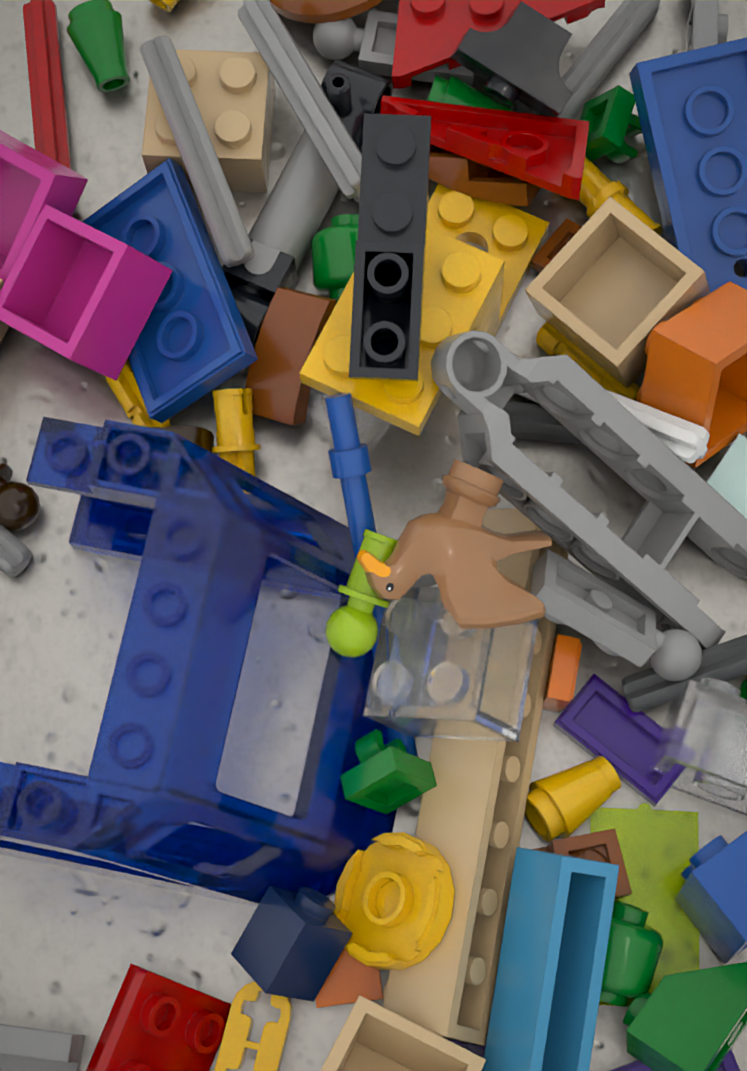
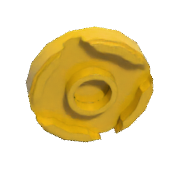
M405 832L382 833L371 839L377 842L371 844L365 851L358 849L347 861L336 885L335 910L333 913L353 933L345 946L349 955L366 966L380 970L402 971L422 962L441 942L452 918L455 889L450 866L437 847Z

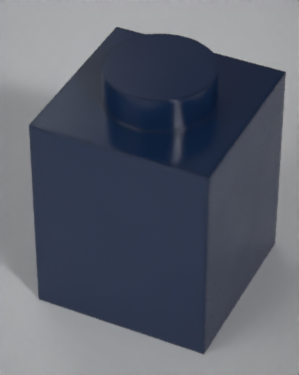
M269 885L231 955L266 994L314 1002L353 933L334 915L335 904L319 891L302 886L296 892Z

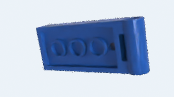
M746 37L638 62L629 73L666 241L705 271L710 293L729 281L747 290ZM735 263L742 266L744 270L743 277L735 274Z

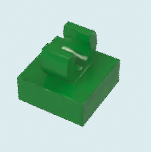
M620 85L584 104L580 120L590 121L585 156L591 162L605 155L617 164H623L637 157L638 151L627 145L624 141L625 136L632 138L642 133L639 116L632 114L635 98L634 94Z
M377 729L355 742L356 754L361 764L340 775L346 800L386 815L437 786L431 762L407 753L402 740L398 738L384 745L381 731Z

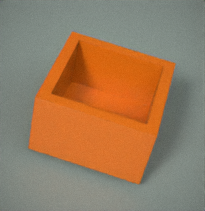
M729 281L707 296L698 298L691 306L669 320L658 323L649 334L645 345V353L648 357L644 380L637 393L636 401L702 426L709 432L708 450L702 459H697L694 463H686L693 468L698 467L733 442L739 433L743 435L747 432V290Z

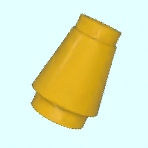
M597 756L591 761L583 762L531 782L524 815L534 831L546 842H550L558 836L562 839L568 838L614 792L621 788L619 776L606 758Z

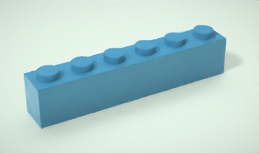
M516 847L484 1053L486 1062L482 1071H589L619 865Z

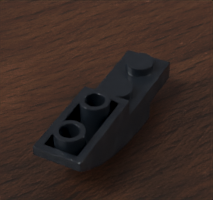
M364 113L358 240L355 246L349 363L350 379L418 382L428 216L431 116Z

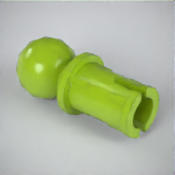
M365 529L359 551L366 550L384 562L392 554L398 540ZM356 558L347 585L340 584L338 587L339 592L350 596L347 605L341 606L331 613L325 628L327 643L333 651L343 657L350 658L363 656L373 648L377 641L379 629L372 612L375 605L388 608L390 605V601L379 599L367 583L365 571Z

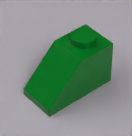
M747 962L664 975L653 993L648 991L643 995L635 997L624 1016L623 1024L628 1027L626 1030L627 1053L653 1071H717L747 1026Z

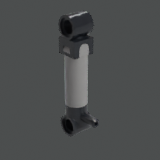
M335 60L326 72L321 87L360 151L363 142L364 113L380 114L382 96H392L393 82L342 60ZM305 129L248 234L255 252L254 257L238 266L227 267L224 264L222 266L254 348L263 320L277 288L286 287L295 290L298 284L297 269L339 191L338 185Z

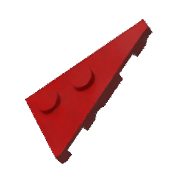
M399 0L392 68L393 89H403L411 86V77L441 65L447 64L449 71L462 66L450 57L468 29L492 32L502 28L510 13L521 1L553 22L564 18L568 25L588 17L596 9L605 8V0Z
M382 96L380 114L431 116L430 144L561 196L579 200L590 121Z

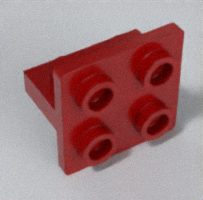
M131 963L86 1071H209L223 1038L231 1004Z

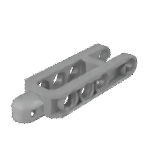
M472 330L446 337L436 347L431 360L432 379L440 391L461 409L458 414L463 462L504 480L499 491L500 495L550 536L551 539L594 576L656 612V629L661 632L670 629L687 631L697 639L701 650L717 645L726 631L721 629L707 614L696 606L700 600L669 574L665 568L687 536L724 569L747 580V519L567 354L520 360L499 340L483 331ZM528 393L647 500L621 539L607 527L610 521L603 514L589 512L560 486L564 481L555 472H544L512 444L516 438L511 434L509 414L503 408L513 394Z

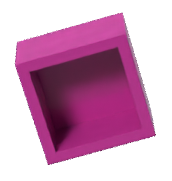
M0 130V279L5 283L44 204L72 217L88 179Z
M44 204L0 291V321L62 356L113 380H117L173 270L131 246Z

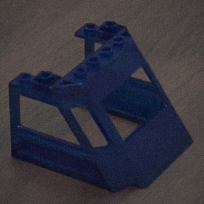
M43 416L26 482L31 486L81 495L69 538V544L73 549L139 561L141 564L88 776L16 762V765L0 762V854L258 907L269 885L298 892L300 887L306 886L319 891L325 896L336 890V885L347 861L358 849L365 851L371 844L377 842L371 840L372 838L382 833L393 832L397 809L386 815L346 800L340 775L361 764L355 750V742L377 729L381 731L384 745L389 743L372 649L363 656L355 658L343 657L334 652L331 647L329 649L295 812L292 816L222 793L216 787V780L261 585L340 600L339 607L347 605L350 596L339 592L338 587L340 584L347 585L355 562L349 527L174 432L106 419L104 426L98 427ZM410 594L408 596L403 595L400 600L389 599L412 727H414L435 617L426 604L416 600L413 594ZM190 822H196V823H199V824H202V825H205V826H208V827H203V826H198V825H193V824H188V823H190Z

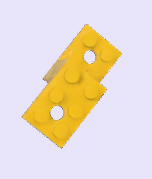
M438 183L428 202L418 382L349 378L353 272L299 373L301 383L329 396L350 392L354 407L420 436L442 393L432 379L431 360L436 347L446 337L461 332L483 331L493 337L496 336L532 266L531 259L540 250L548 234L550 222L513 206L471 197ZM473 242L479 244L484 248L485 251L480 250L466 243Z

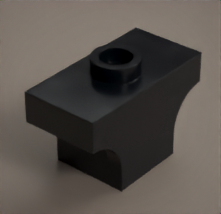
M522 1L510 13L502 28L492 32H480L469 28L450 57L485 79L486 82L483 88L496 99L511 106H514L518 100L540 115L552 117L560 115L573 94L563 83L559 72L560 56L572 33Z

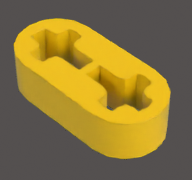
M255 981L243 986L236 993L231 1004L214 1071L241 1069L244 1064L247 1048L258 1050L253 1067L254 1071H280L293 1017V1006L290 998L278 995L271 996V1005L281 1009L280 1018L277 1023L272 1021L266 1022L263 1027L260 1043L250 1041L254 1019L244 1014V1007L247 1001L258 1002L264 991Z

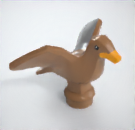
M454 459L448 475H442L441 483L445 487L446 493L444 503L438 512L423 514L408 521L388 560L383 562L366 550L359 551L356 558L365 571L367 583L379 599L400 600L403 595L408 596L437 584L443 605L461 629L496 628L526 623L542 618L546 613L545 605L541 600L497 570V561L512 554L552 546V539L543 531L531 530L502 534L483 526V516L488 508L495 507L500 502V498L497 496L504 480Z

